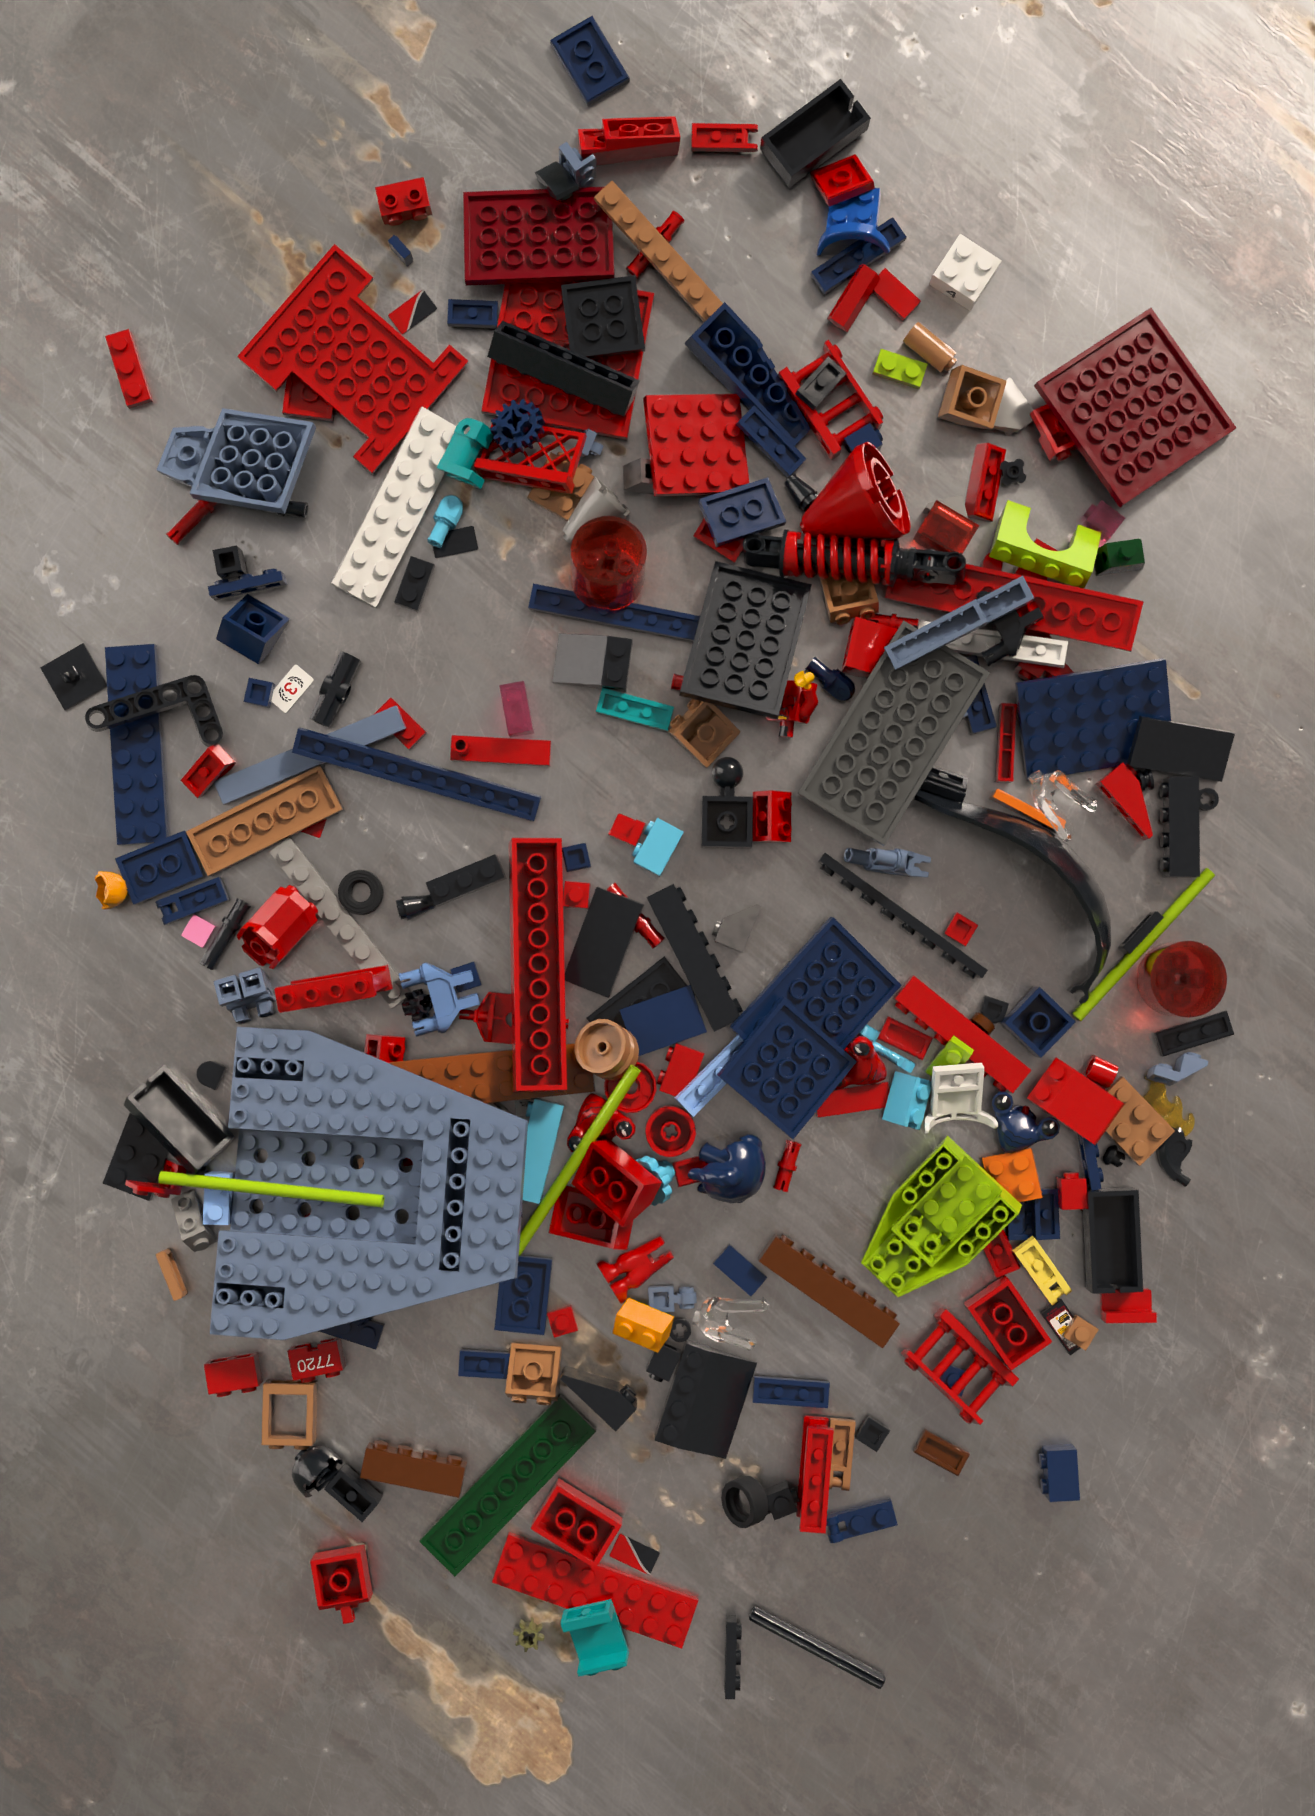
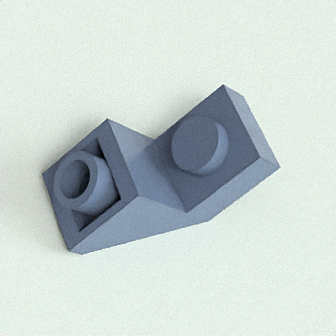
M1187 1052L1176 1059L1174 1070H1172L1173 1067L1170 1065L1159 1063L1148 1069L1146 1079L1171 1086L1206 1067L1208 1061L1201 1059L1199 1054Z

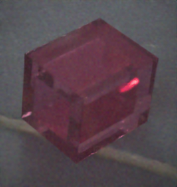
M1101 500L1097 506L1091 504L1083 516L1087 519L1082 526L1102 532L1100 539L1106 543L1124 521L1125 517Z

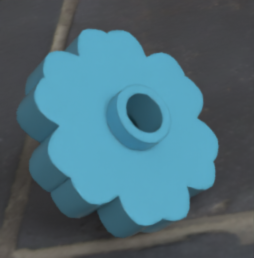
M649 1156L636 1159L639 1164L662 1182L651 1205L663 1204L670 1199L672 1188L669 1186V1183L675 1176L673 1166L666 1160L656 1161V1159Z

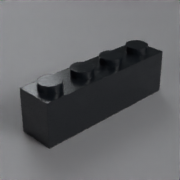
M1199 777L1164 778L1159 788L1160 797L1163 798V808L1160 809V822H1163L1164 830L1160 834V846L1164 847V857H1161L1160 870L1164 872V878L1200 877Z

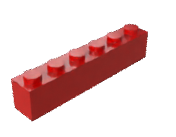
M914 975L908 978L892 998L897 1002L895 1007L903 1014L907 1015L909 1012L916 1017L914 1022L925 1031L929 1028L936 1033L934 1038L943 1046L954 1035L971 1047L974 1052L968 1060L972 1063H982L984 1066V1078L986 1075L994 1080L992 1085L1000 1092L1008 1091L1013 1094L1031 1072L1030 1068Z

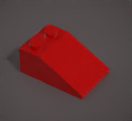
M1058 1058L1053 1060L1027 1097L1036 1107L1057 1119V1121L1093 1145L1098 1143L1124 1106L1123 1102Z
M566 1185L554 1204L549 1233L611 1249L627 1250L633 1221L626 1227H622L576 1187Z

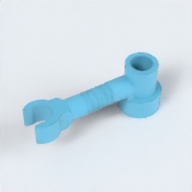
M866 1024L859 1032V1036H864L872 1041L878 1055L880 1054V1056L911 1073L916 1064L877 1043L876 1040L880 1032Z

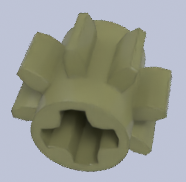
M533 1617L528 1622H524L521 1619L519 1622L521 1629L516 1628L513 1632V1635L519 1636L515 1645L521 1644L524 1647V1652H527L528 1648L532 1647L538 1650L539 1645L537 1641H544L545 1637L544 1634L539 1633L542 1630L543 1624L537 1625L534 1623ZM527 1631L528 1634L534 1633L533 1638L529 1635L525 1637V1632Z

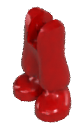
M661 1236L619 1255L614 1264L604 1260L596 1263L608 1284L622 1273H626L623 1279L609 1285L620 1304L627 1300L629 1289L639 1288L654 1273L674 1258L671 1251L658 1256L656 1259H653L650 1253L665 1243Z

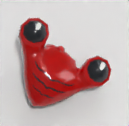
M858 1036L844 1049L857 1062L835 1089H842L849 1085L875 1084L886 1079V1067L876 1053L872 1041L868 1038Z
M591 1093L584 1099L576 1124L567 1138V1146L571 1152H574L607 1100L603 1097ZM616 1109L597 1140H612L616 1135L622 1140L630 1139L635 1134L636 1126L630 1118Z

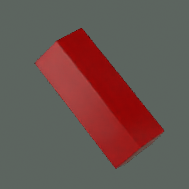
M865 264L859 265L827 319L836 327L848 332L879 282L880 277Z

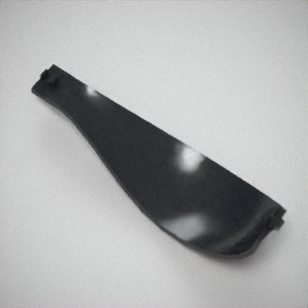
M919 788L914 797L915 800L941 813L1001 835L1030 850L1052 866L1073 890L1087 914L1095 935L1097 949L1095 965L1087 975V978L1082 983L1075 984L1070 991L1073 994L1077 990H1082L1085 995L1080 998L1079 1002L1081 1004L1085 1003L1090 996L1089 989L1104 968L1111 947L1110 915L1104 894L1089 867L1067 843L1039 825L1018 816L964 801L960 803Z

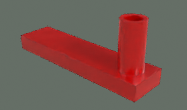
M452 735L451 761L550 766L551 741Z

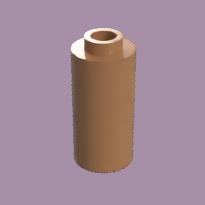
M920 322L913 326L903 340V343L940 373L944 370L949 372L957 362V359L954 358L957 353Z

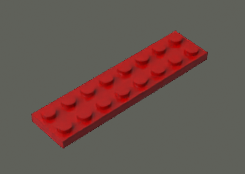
M511 1532L508 1533L492 1583L566 1609L612 1599L621 1628L681 1649L683 1648L698 1604V1598L600 1563L595 1569L568 1552Z

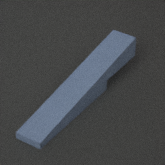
M1021 576L884 648L895 670L1035 601V598L1024 576Z

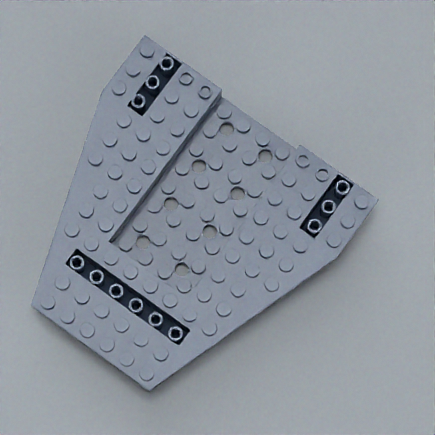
M237 1027L228 1128L239 1129L235 1179L384 1195L385 1200L383 1208L234 1192L230 1230H220L218 1234L210 1334L287 1340L517 1278L528 1120L313 1031ZM261 1149H265L268 1153V1158L264 1163H260L257 1159V1154ZM309 1152H313L316 1156V1161L312 1166H308L305 1163V1156ZM357 1155H361L364 1159V1165L360 1169H356L353 1166V1159ZM405 1158H409L413 1162L411 1171L407 1173L401 1167L402 1161ZM257 1199L263 1203V1210L259 1214L253 1210V1203ZM304 1203L310 1204L312 1210L311 1214L307 1217L301 1214V1206ZM352 1206H357L360 1210V1216L356 1220H352L349 1217V1210ZM401 1209H405L409 1214V1219L404 1224L400 1223L397 1218L398 1212Z

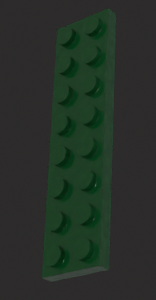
M560 1394L558 1401H554L420 1538L419 1542L455 1577L591 1438L596 1429Z

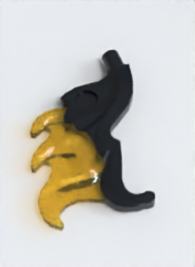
M1146 1079L1150 1082V1088L1143 1098L1175 1130L1157 1149L1160 1166L1173 1181L1176 1180L1186 1187L1191 1179L1181 1172V1164L1192 1147L1193 1140H1186L1185 1137L1194 1128V1116L1192 1113H1188V1120H1184L1182 1117V1102L1179 1096H1175V1103H1170L1166 1096L1165 1085Z

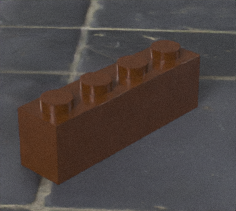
M375 1440L373 1443L369 1442L366 1447L360 1478L459 1498L467 1462L462 1461L461 1457L448 1455L445 1458L437 1456L438 1453L434 1451L424 1450L423 1453L413 1451V1448L409 1446L399 1445L398 1448L388 1446L387 1442Z

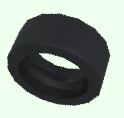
M741 1476L725 1484L721 1496L722 1506L726 1516L734 1525L739 1528H748L765 1519L768 1514V1499L764 1488L756 1479L751 1476ZM740 1490L749 1501L750 1514L742 1506L739 1495Z

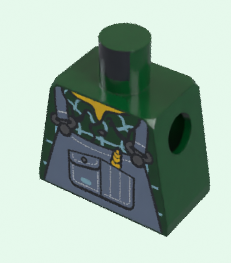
M1132 539L1110 542L1099 547L1094 563L1095 575L1101 576L1142 570L1145 564L1142 540ZM1104 555H1106L1107 557L1106 563L1104 561Z

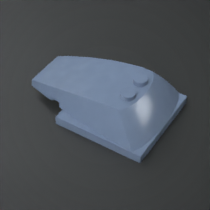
M222 408L216 426L212 429H207L204 426L173 428L157 471L174 481L191 487L190 495L193 499L285 514L316 426L313 422Z

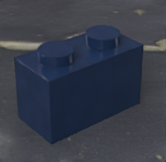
M1073 1444L1042 1446V1453L1039 1454L1040 1469H1044V1479H1040L1041 1493L1045 1494L1049 1502L1079 1501L1077 1449Z

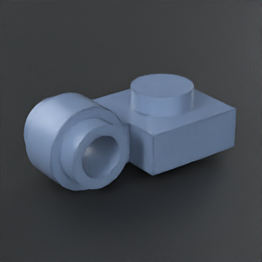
M674 1285L648 1287L649 1306L662 1312H675L674 1303L679 1304L680 1309L695 1308L694 1303H697L694 1287H680L679 1292L674 1294Z

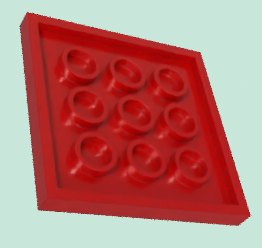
M737 394L646 395L643 398L654 497L713 495L749 483L744 432L736 425L742 418L740 398Z

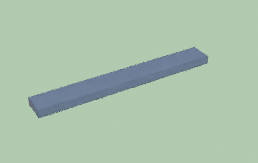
M393 706L326 735L367 746L407 728L398 706ZM292 749L216 780L214 784L223 805H226L326 762L292 753Z

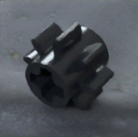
M422 989L405 993L406 998L401 1003L404 1015L412 1016V1021L429 1017L428 1012L433 1007L430 994H423Z

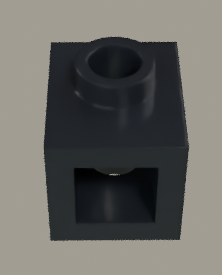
M787 1480L764 1489L768 1499V1514L772 1513L774 1521L798 1511L796 1503L800 1502L795 1487L790 1489Z

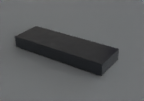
M1221 1011L1154 1032L1160 1054L1164 1057L1234 1035V1031L1227 1011Z

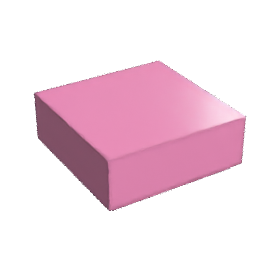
M193 914L181 936L205 948L217 926Z

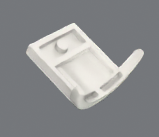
M982 1063L933 1066L930 1112L925 1118V1134H929V1130L934 1125L949 1120H971L984 1123L993 1129L998 1127L997 1120L989 1113L981 1110L984 1066Z

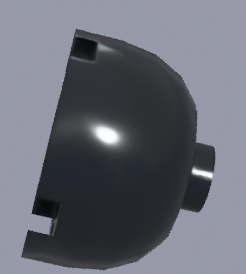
M314 1446L308 1450H301L295 1456L296 1463L292 1469L294 1484L306 1498L313 1495L310 1492L314 1489L318 1492L322 1490L339 1471L336 1468L337 1464L342 1465L343 1461L328 1447Z

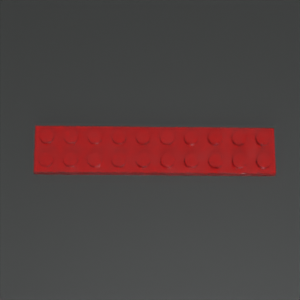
M966 564L965 578L958 585L923 583L920 581H912L910 583L906 579H897L894 587L887 586L885 599L950 613L976 599L978 592H993L1022 575ZM1024 576L1035 601L1016 611L1022 617L1039 607L1044 616L1043 620L1030 626L1027 630L1119 650L1132 651L1144 601Z

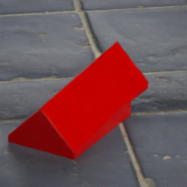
M676 116L602 119L601 129H578L579 153L582 161L593 154L596 157V166L678 155L681 139Z

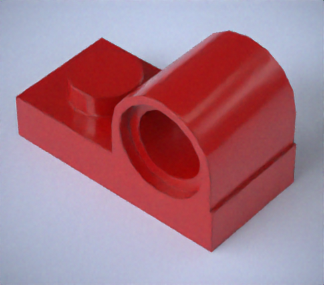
M219 744L212 745L205 750L180 781L199 798L205 794L217 779L227 774L236 762Z
M1091 1055L1082 1075L1105 1090L1113 1083L1118 1072V1066L1095 1055Z

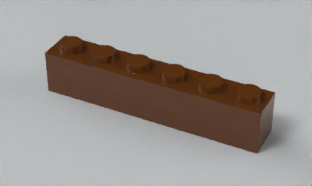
M774 1234L759 1255L758 1261L875 1344L884 1348L900 1325L896 1319L897 1314L886 1306L881 1309L875 1304L877 1300L864 1291L861 1295L854 1290L856 1285L844 1277L840 1280L834 1276L836 1271L827 1264L823 1263L820 1266L814 1262L815 1256L804 1248L801 1251L793 1247L795 1242L784 1234L780 1237Z

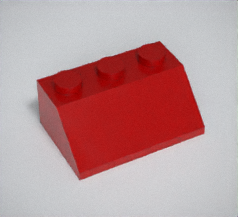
M601 1140L591 1142L571 1184L619 1225L626 1227L652 1204L662 1182L613 1141Z

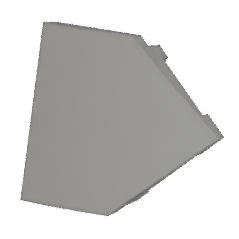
M1008 378L993 428L1004 431L1006 435L1010 436L1013 432L1021 431L1034 421L1030 416L1033 408L1013 380Z

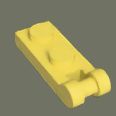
M1033 1236L1012 1250L1051 1306L1058 1302L1057 1299L1063 1294L1068 1295L1072 1292L1069 1285ZM1057 1283L1058 1286L1053 1290L1049 1289L1050 1286Z

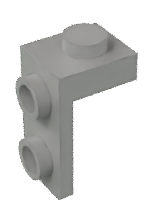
M193 1189L171 1199L181 1239L192 1251L204 1250L209 1245L217 1242L215 1233L207 1225H203V1216L196 1192Z

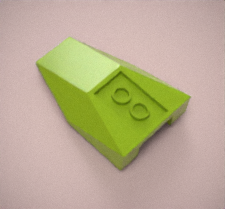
M947 1135L893 1193L861 1263L895 1296H903L968 1265L1020 1213L1022 1204Z

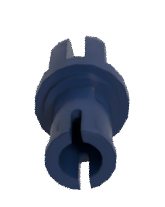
M816 656L805 668L823 682L822 688L835 699L847 701L854 695V682L838 668L831 670L817 659Z

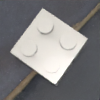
M960 234L936 269L929 285L971 311L995 275L1002 260Z

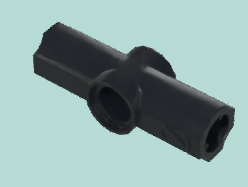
M340 652L330 675L328 674L321 685L320 697L310 716L311 720L325 727H331L340 706L345 703L352 687L351 682L360 665V659L346 652Z

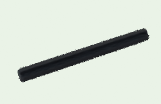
M752 1608L749 1620L878 1689H881L886 1679L884 1674L760 1608Z

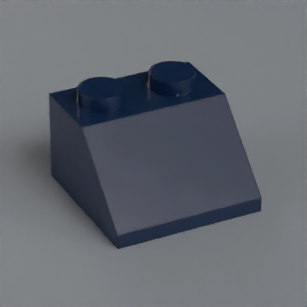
M247 594L222 617L216 640L259 664L272 651L289 623L290 618Z

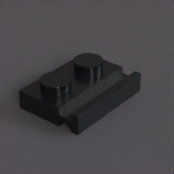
M933 766L920 789L963 803L966 796L968 778Z

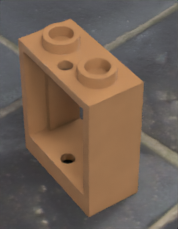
M267 1379L263 1384L262 1445H269V1449H282L284 1446H294V1449L305 1450L309 1449V1446H313L316 1441L318 1380L301 1383V1380ZM272 1394L307 1395L306 1436L271 1435Z

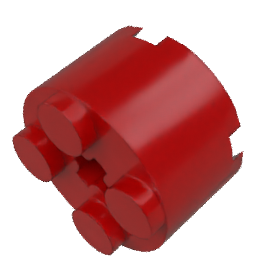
M665 1105L657 1108L649 1116L645 1134L647 1142L653 1151L664 1157H675L691 1148L695 1140L696 1128L693 1118L685 1109L676 1105ZM671 1124L675 1125L677 1134L667 1137L664 1127H670Z

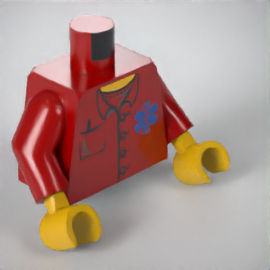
M800 671L795 674L794 680H788L778 720L765 717L767 721L779 723V737L793 738L794 724H807L817 707V684L811 683L815 677L813 673L808 672L804 675V671Z

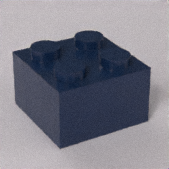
M1033 987L1000 1023L1035 1057L1042 1058L1076 1021L1041 987Z

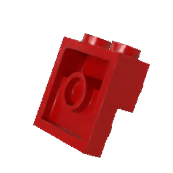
M1047 404L1030 413L1041 435L1038 440L1049 461L1055 458L1058 462L1063 461L1072 455L1071 451L1078 449Z

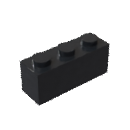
M494 854L428 881L426 885L434 905L439 907L507 878L498 856Z

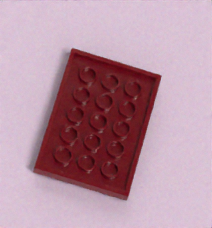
M604 187L579 188L573 192L570 198L563 201L551 197L547 189L463 192L466 286L595 281L615 278L613 221L593 200Z

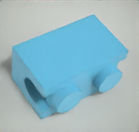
M659 818L656 819L655 823L650 821L643 833L647 835L644 843L638 842L632 853V856L635 857L633 862L660 877L684 832Z
M895 1071L882 1120L920 1130L931 1092L932 1081Z

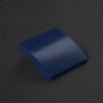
M1041 1188L1043 1198L1020 1202L1022 1204L1020 1213L1005 1227V1234L1009 1241L1027 1240L1031 1236L1036 1240L1060 1239L1057 1188Z

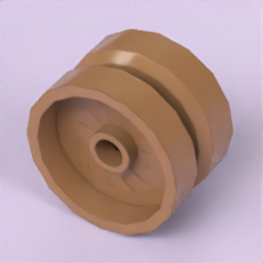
M597 1019L588 1023L580 1030L575 1040L574 1052L578 1063L583 1069L604 1080H618L623 1077L630 1065H636L639 1047L636 1038L630 1031L611 1020Z

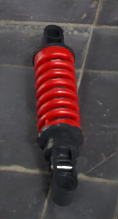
M785 529L782 537L751 534L743 540L745 563L751 567L779 569L780 577L793 575L800 577L805 571L806 577L812 579L818 571L819 578L822 580L827 579L831 573L835 581H839L844 574L848 582H853L858 575L859 581L866 583L871 576L874 584L878 585L882 581V585L894 587L897 579H906L910 583L912 581H920L923 583L958 585L965 578L966 559L961 553L942 552L932 549L920 550L916 549V547L903 549L900 548L899 539H881V547H879L878 540L875 538L871 539L868 546L865 545L863 537H859L856 544H851L850 536H845L843 543H838L837 535H832L829 546H825V536L818 534L816 545L811 544L810 533L806 532L804 534L802 544L797 543V539L801 540V532Z

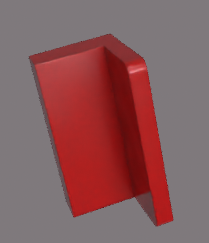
M1115 1289V1293L1100 1294L1101 1320L1105 1323H1157V1313L1152 1310V1294L1150 1289H1143V1292L1120 1293Z

